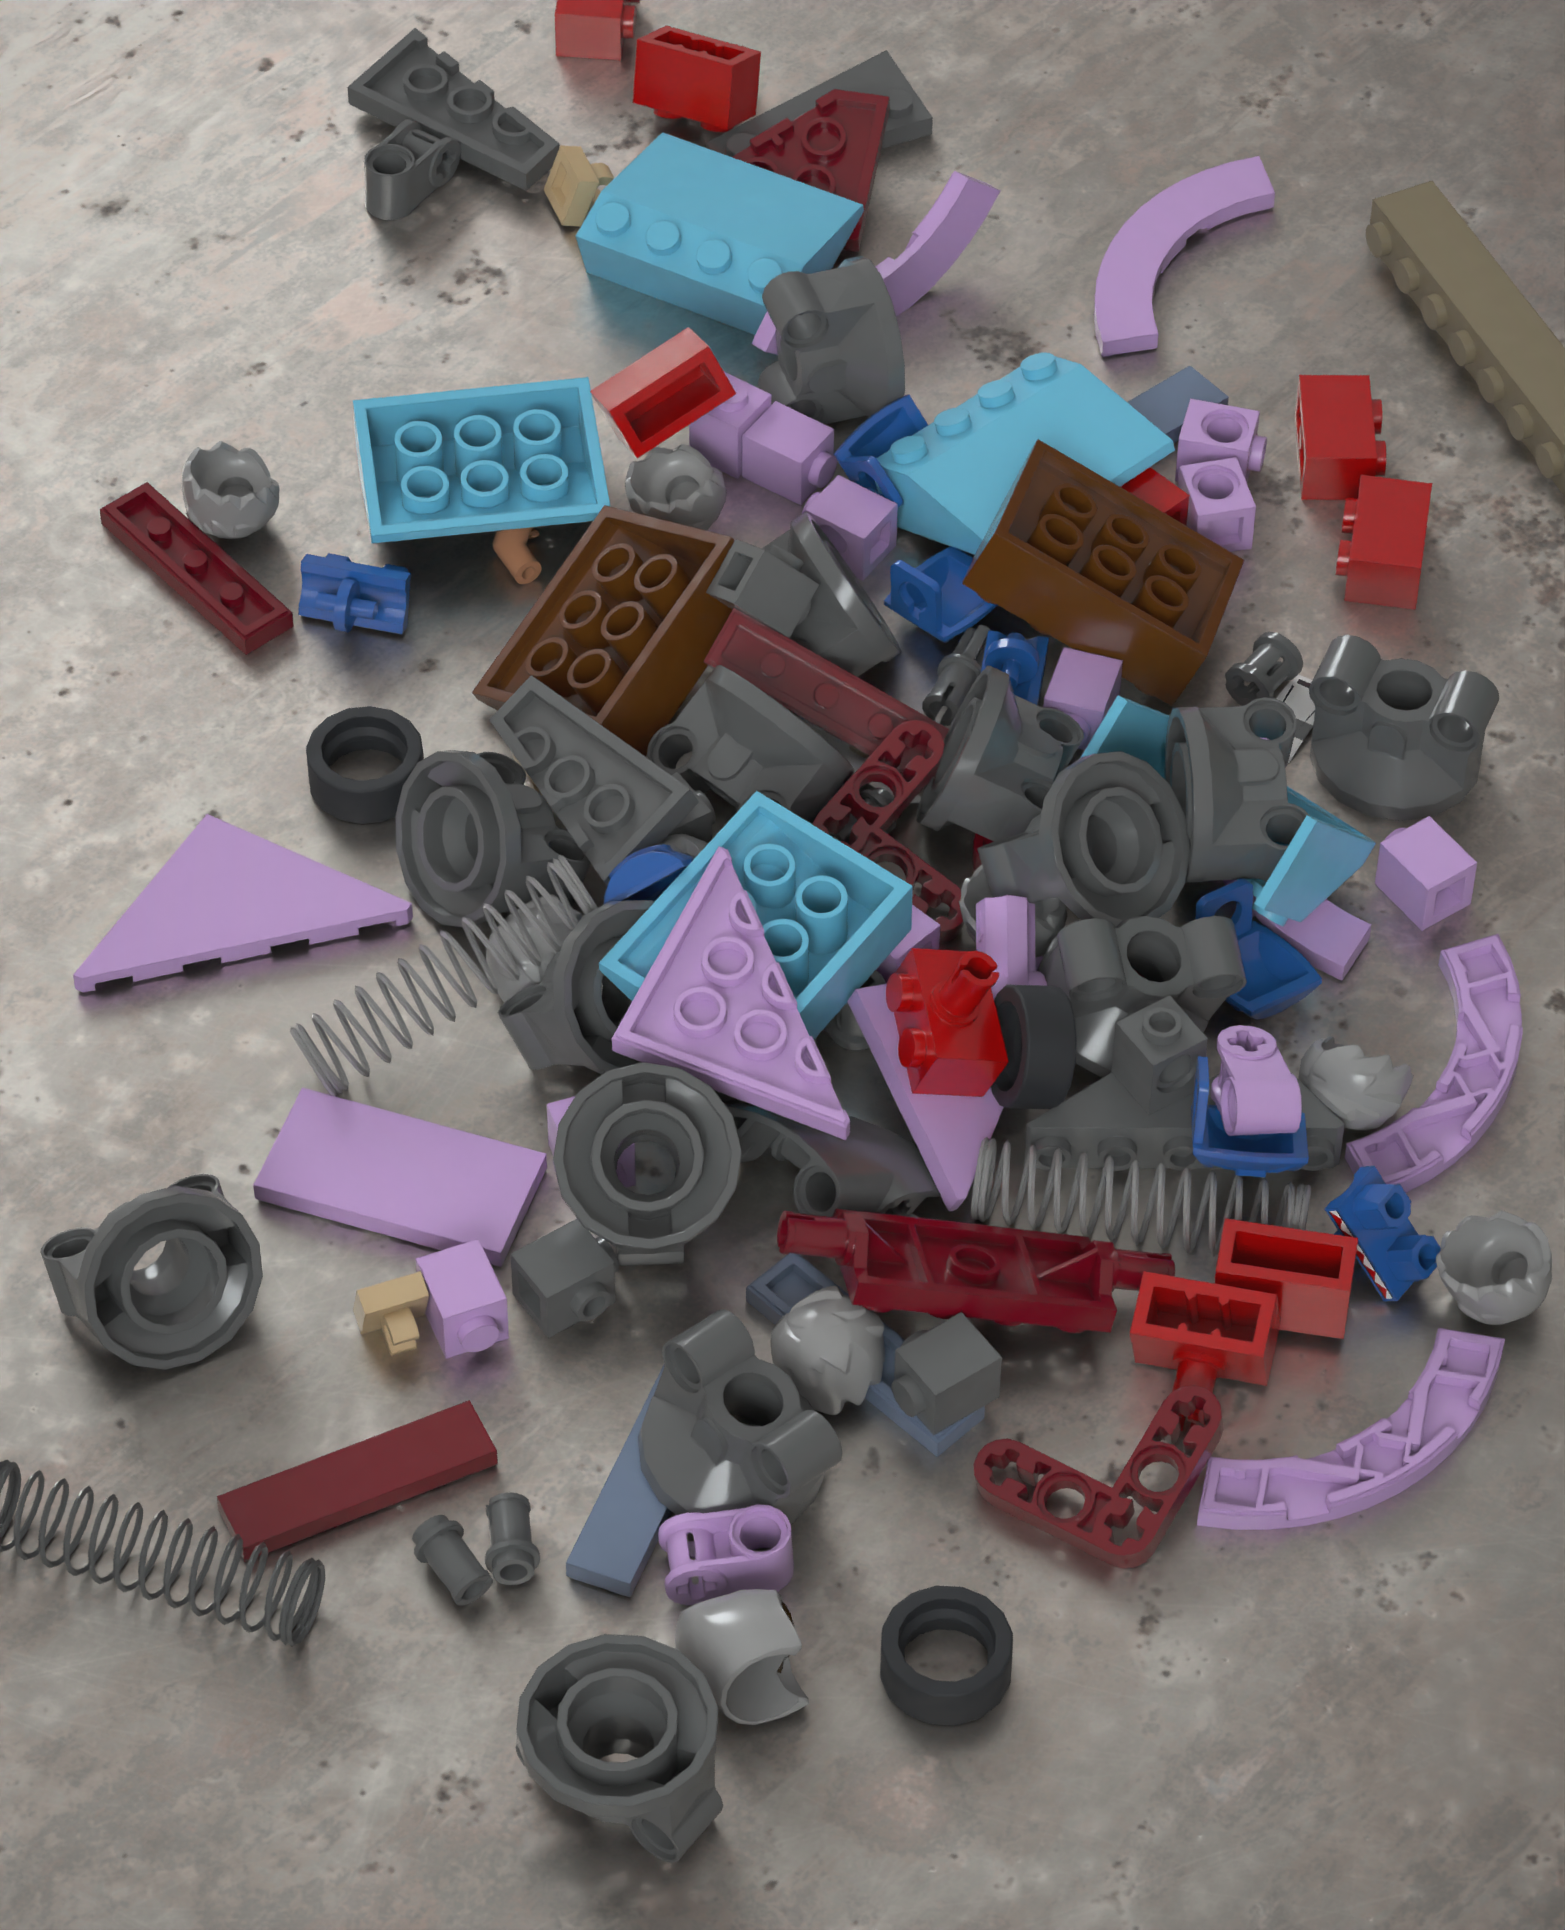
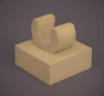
M560 145L545 184L544 192L562 226H582L588 210H591L601 193L600 189H597L598 186H607L614 179V176L606 164H590L581 146Z
M421 1271L356 1291L353 1312L360 1333L365 1334L382 1328L391 1356L417 1349L415 1339H418L420 1335L415 1318L425 1316L429 1293Z

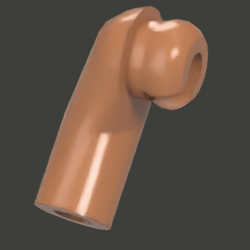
M534 527L500 530L496 532L493 540L494 551L519 584H528L534 581L542 570L541 564L526 545L528 539H533L539 535V532Z

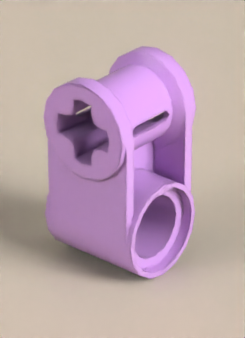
M1238 1025L1222 1030L1217 1038V1051L1221 1057L1220 1073L1211 1083L1210 1094L1222 1116L1226 1133L1229 1136L1296 1133L1299 1129L1302 1112L1300 1087L1294 1074L1290 1073L1276 1045L1275 1038L1265 1030L1253 1026Z
M753 1505L747 1508L711 1513H684L671 1517L659 1527V1544L668 1554L670 1573L666 1576L664 1583L665 1591L668 1598L675 1603L694 1605L705 1600L748 1589H769L778 1592L788 1585L793 1576L794 1558L791 1525L788 1517L781 1510L770 1505ZM688 1533L693 1534L694 1541L687 1542ZM759 1548H769V1549H770V1550H767V1551H764V1552L752 1551V1550L759 1549ZM698 1576V1584H693L691 1577Z

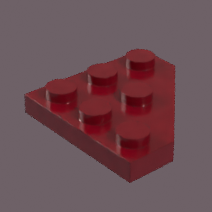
M833 89L815 100L816 107L792 121L787 117L750 139V146L732 158L862 204L864 212L843 250L859 252L890 112V97Z

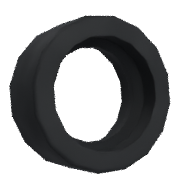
M373 706L347 708L327 717L312 731L306 746L310 793L322 810L339 820L366 824L384 822L395 817L403 784L416 764L424 759L420 733L411 721L392 710ZM370 749L387 752L402 762L392 773L378 779L361 781L345 778L329 768L338 758L353 751Z
M1008 984L997 993L994 1002L1009 1062L992 1084V1094L1000 1106L1007 1108L1052 1109L1058 1107L1065 1100L1070 1089L1076 1063L1077 1038L1075 1018L1070 1000L1060 987Z
M936 1585L912 1592L892 1608L882 1626L880 1678L889 1699L905 1714L929 1724L960 1725L982 1718L1000 1704L1011 1683L1013 1632L1002 1610L986 1596L967 1588ZM935 1630H957L974 1637L987 1649L988 1662L974 1676L958 1681H939L917 1673L905 1660V1648L908 1643L921 1634Z

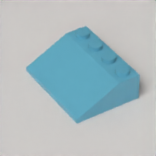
M662 132L601 191L577 232L576 240L587 273L755 335L767 312L762 299L763 291L767 284L776 276L790 271L811 274L831 270L862 216L864 208L860 203Z
M1042 352L1025 358L1021 362L1020 367L1000 380L983 385L979 388L978 394L956 408L939 413L935 417L934 422L914 435L895 441L889 451L876 459L903 500V505L897 509L898 528L975 555L1037 439L1119 487L1175 451L1171 438L1083 365L1054 356L1051 353ZM876 483L878 492H879L880 494H882L881 489L879 488L878 484Z
M589 377L353 400L356 451L371 542L382 543L593 521L604 505L610 506L592 395L590 393Z
M756 791L599 962V970L633 1001L717 848L720 846L728 849L733 868L743 890H746L763 926L764 936L776 963L779 962L796 999L797 1009L808 1034L815 1039L847 1003L855 989H859L911 931L913 886Z

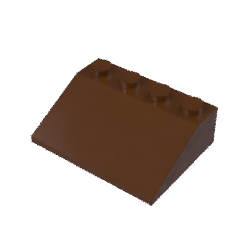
M1037 439L976 551L962 584L975 591L986 602L1001 606L1028 622L1036 631L1044 635H1050L1074 650L1123 660L1122 678L1133 683L1142 693L1157 697L1173 706L1208 656L1245 560Z
M604 505L474 688L472 694L477 700L498 711L532 675L646 757L648 745L653 735L662 727L667 726L708 667L703 662L732 612L731 608L707 594L706 591L735 540L730 536Z

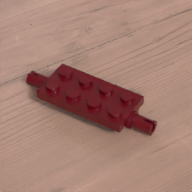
M835 1209L833 1217L783 1211L777 1231V1244L780 1247L779 1251L781 1254L792 1253L835 1258L837 1265H840L852 1305L863 1306L875 1312H889L893 1309L928 1313L940 1319H950L962 1312L969 1318L992 1320L1005 1326H1018L1025 1323L1053 1326L1070 1333H1081L1085 1330L1111 1333L1117 1314V1308L1112 1297L1114 1289L1139 1291L1143 1271L1175 1277L1174 1260H1171L1172 1255L1169 1253L1158 1254L1115 1249L1113 1242L1090 1241V1238L1086 1236Z

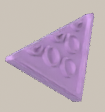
M206 814L73 974L75 989L81 992L95 990V984L129 976H133V982L178 973L183 971V965L221 957V962L225 963L271 953V946L309 939L310 945L358 935V928L390 921L394 922L395 926L405 925L413 918L412 903Z
M719 846L612 1037V1051L640 1062L681 1068L711 1086L713 1090L846 1140L850 1133L848 1114L846 1110L842 1109L831 1085L829 1072L813 1037L809 1036L797 1009L796 999L779 962L776 963L764 936L763 926L746 890H743L733 868L728 849Z
M1043 956L1035 957L1036 971ZM887 984L855 989L847 1002L948 1211L957 1210L966 1199L974 1180L981 1142L986 1137L989 1140L991 1139L1004 1107L1000 1106L993 1096L991 1087L983 1097L913 1094L907 1069L901 1065L898 1056L899 1033L894 1012L888 1009L886 1003Z

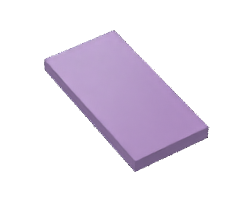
M302 1088L253 1184L255 1199L438 1250H444L479 1239L490 1264L502 1267L547 1169V1154Z

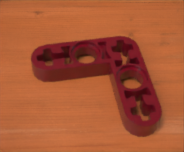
M910 720L902 722L892 730L819 812L813 825L828 835L829 832L837 834L849 822L850 814H852L858 821L851 829L848 844L841 841L843 844L876 864L892 862L898 865L904 871L905 882L912 885L913 890L915 884L920 883L922 885L920 895L918 897L914 894L912 905L926 915L929 906L936 908L941 903H944L950 907L947 917L940 916L935 920L940 924L939 944H943L956 938L964 926L959 905L961 889L885 832L935 776L944 753V741L941 733L933 725L925 721ZM918 743L925 746L924 757L920 755L913 757L906 765L902 776L896 768L902 761L905 746L910 749L916 747ZM880 782L891 789L894 800L887 806L873 807L861 798L859 790L867 783Z
M1193 1385L1183 1386L1172 1391L1163 1401L1113 1487L1019 1441L1007 1438L994 1440L986 1444L977 1453L974 1462V1476L977 1489L982 1498L992 1506L1099 1560L1122 1569L1135 1568L1147 1562L1154 1554L1217 1447L1224 1430L1221 1405L1216 1396L1206 1388ZM1196 1409L1203 1410L1206 1427L1194 1424L1183 1440L1184 1454L1174 1446L1181 1435L1178 1414L1190 1417ZM1010 1462L1016 1463L1019 1478L1036 1487L1032 1502H1027L1029 1499L1027 1486L1013 1478H1006L1001 1486L996 1485L992 1468L1005 1469ZM1154 1462H1165L1176 1468L1179 1476L1171 1488L1155 1492L1148 1490L1141 1484L1139 1480L1141 1472L1146 1466ZM1044 1475L1038 1482V1476ZM1065 1488L1078 1491L1084 1497L1085 1503L1077 1515L1062 1519L1053 1516L1046 1509L1047 1500L1053 1492ZM1134 1499L1143 1507L1136 1522L1140 1539L1137 1541L1127 1538L1121 1546L1116 1545L1111 1528L1114 1526L1124 1529L1135 1513Z

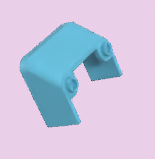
M1117 695L1081 757L1122 751L1148 762L1164 778L1165 743L1170 716ZM1287 786L1288 803L1303 808L1310 816L1307 815L1289 846L1284 843L1274 842L1288 847L1267 882L1261 879H1246L1253 885V896L1256 897L1252 909L1283 927L1288 919L1302 922L1363 866L1376 845L1372 839Z

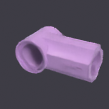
M1012 895L984 898L976 903V951L984 952L991 956L998 966L993 972H999V978L995 985L991 987L994 1000L997 993L1008 984L1047 986L1045 976L1041 972L1036 971L1035 904L1028 902L1026 897Z

